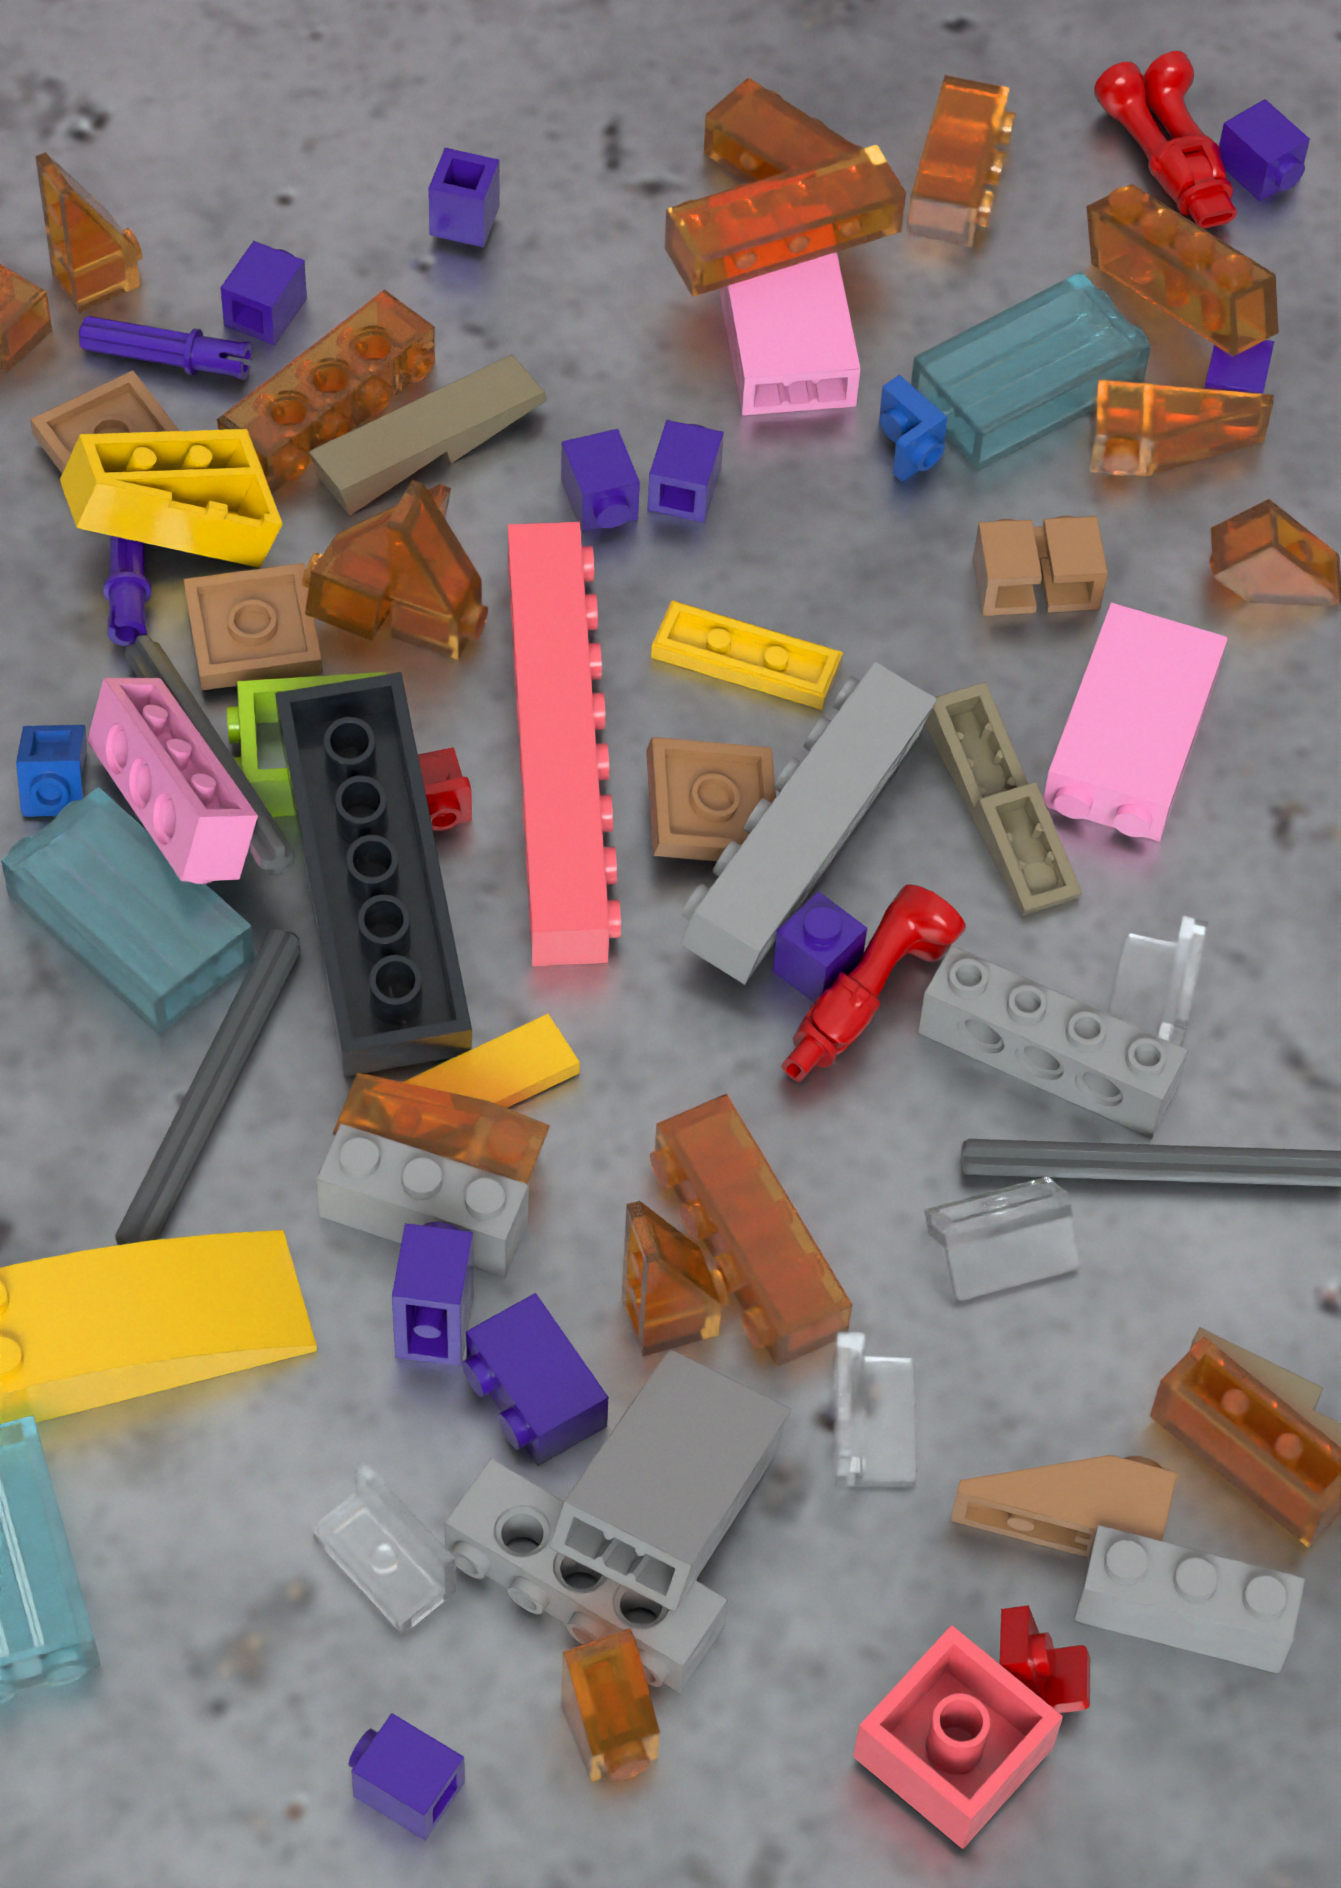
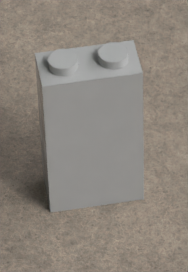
M669 1348L564 1500L550 1548L676 1612L775 1457L792 1409Z

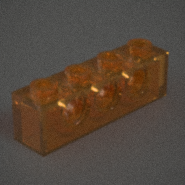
M384 289L217 419L218 430H248L271 494H273L286 482L295 481L302 476L309 464L312 463L309 451L352 431L371 415L380 414L388 407L396 395L410 384L422 381L430 373L435 365V326Z

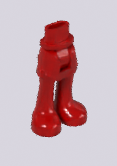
M1182 51L1165 53L1150 64L1144 76L1139 67L1133 62H1120L1112 65L1097 79L1094 86V95L1107 114L1119 121L1144 150L1149 160V171L1161 185L1165 194L1169 195L1177 204L1181 214L1191 215L1199 229L1231 222L1237 216V210L1231 201L1233 187L1226 178L1221 151L1218 144L1205 135L1195 123L1184 102V96L1194 80V68L1187 55ZM1149 109L1152 112H1154L1155 115L1159 118L1161 123L1172 136V140L1168 141L1165 138V136L1157 126L1156 122L1154 121Z
M904 885L886 909L856 968L849 975L840 972L838 978L831 984L830 989L825 990L810 1007L809 1012L799 1024L792 1038L796 1048L781 1065L782 1070L793 1080L801 1082L815 1065L823 1068L831 1066L836 1060L837 1055L847 1049L871 1023L875 1011L878 1010L881 1004L877 997L896 963L906 954L922 961L937 962L945 956L951 945L965 932L966 924L955 908L933 891L917 885Z

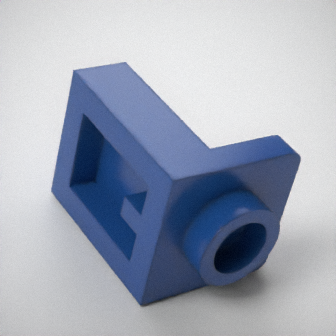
M900 374L883 385L879 424L885 434L896 443L893 474L903 482L919 470L922 472L929 470L942 457L945 450L947 416Z
M85 725L23 726L16 760L22 815L26 817L78 816L84 812L85 802L82 775L87 750Z

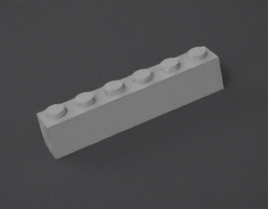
M874 661L861 681L851 676L839 692L832 706L838 710L832 721L822 716L806 739L803 748L809 751L802 762L792 757L782 770L774 785V789L780 793L772 803L762 798L751 813L743 829L749 833L742 845L732 840L721 854L713 869V873L719 877L712 887L709 888L701 883L688 900L681 916L688 919L689 924L680 945L745 985L776 941L777 930L796 913L919 738L938 699Z

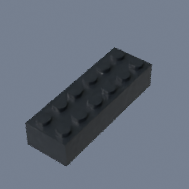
M402 672L275 693L278 726L344 1077L457 1057L472 1050V1026Z

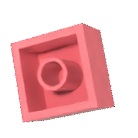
M951 1625L859 1725L853 1757L960 1848L964 1849L1053 1749L1063 1716Z

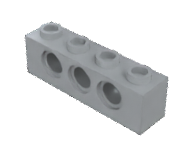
M951 945L924 993L918 1033L1151 1139L1178 1089L1188 1054V1049L954 945Z
M490 1458L444 1522L445 1551L449 1553L451 1561L464 1573L474 1578L482 1579L486 1575L506 1587L513 1601L525 1610L534 1614H542L545 1611L566 1624L568 1632L584 1646L593 1650H601L604 1647L626 1660L628 1669L645 1683L655 1687H660L664 1683L678 1693H681L724 1629L728 1599L700 1582L695 1581L676 1612L551 1549V1541L564 1501ZM517 1537H528L536 1541L539 1546L533 1551L518 1553L510 1550L506 1544ZM585 1572L593 1575L598 1582L589 1588L578 1589L568 1585L564 1579L572 1573ZM642 1607L654 1612L658 1618L649 1624L637 1625L629 1622L623 1614L632 1608Z

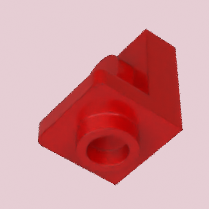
M454 747L418 754L432 829L434 831L450 829L459 823L472 821V789L468 777L462 776Z
M1029 1605L1001 1609L999 1664L1058 1713L1081 1711L1089 1708L1091 1658L1087 1647L1077 1645L1054 1648L1050 1634L1048 1632L1039 1633Z

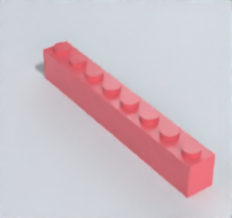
M580 522L508 524V578L532 966L608 963L609 938H621V917L619 900H607L606 885L617 884V863L615 847H603L602 832H613V809L611 794L600 795L599 781L609 780L608 744H596L595 730H605L604 693H592L591 680H601L602 676L600 643H589L588 631L598 630L596 594H585L584 582H594L593 546L581 545Z

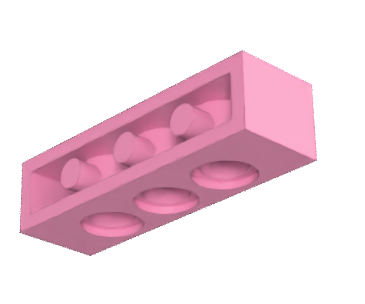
M103 678L87 742L179 879L196 884H207L217 880H240L258 818L257 813L161 678Z

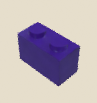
M429 1222L424 1225L405 1223L392 1291L395 1358L462 1366L466 1331L469 1327L474 1297L473 1232L459 1230L457 1227L444 1222Z
M536 1293L466 1331V1359L462 1361V1368L468 1382L480 1397L487 1394L490 1395L500 1410L497 1417L507 1440L516 1450L525 1447L537 1466L607 1427L608 1395Z

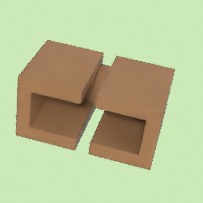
M1058 516L1044 519L1043 526L1033 527L1032 519H1000L993 522L978 523L973 564L982 616L1036 613L1037 605L1033 585L1041 584V580L1047 613L1101 609L1108 572L1097 516Z

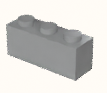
M340 1124L316 1177L319 1217L398 1243L402 1242L405 1223L424 1225L429 1222L448 1223L459 1230L473 1232L474 1268L504 1278L528 1225L529 1184L344 1124Z
M1098 1525L1088 1557L1074 1621L1279 1674L1293 1643L1305 1578Z

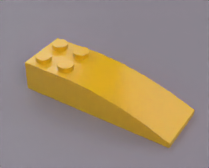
M284 1230L218 1233L150 1240L83 1250L0 1268V1432L317 1351L316 1341Z

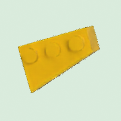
M247 429L79 434L60 478L76 528L261 568L283 525Z

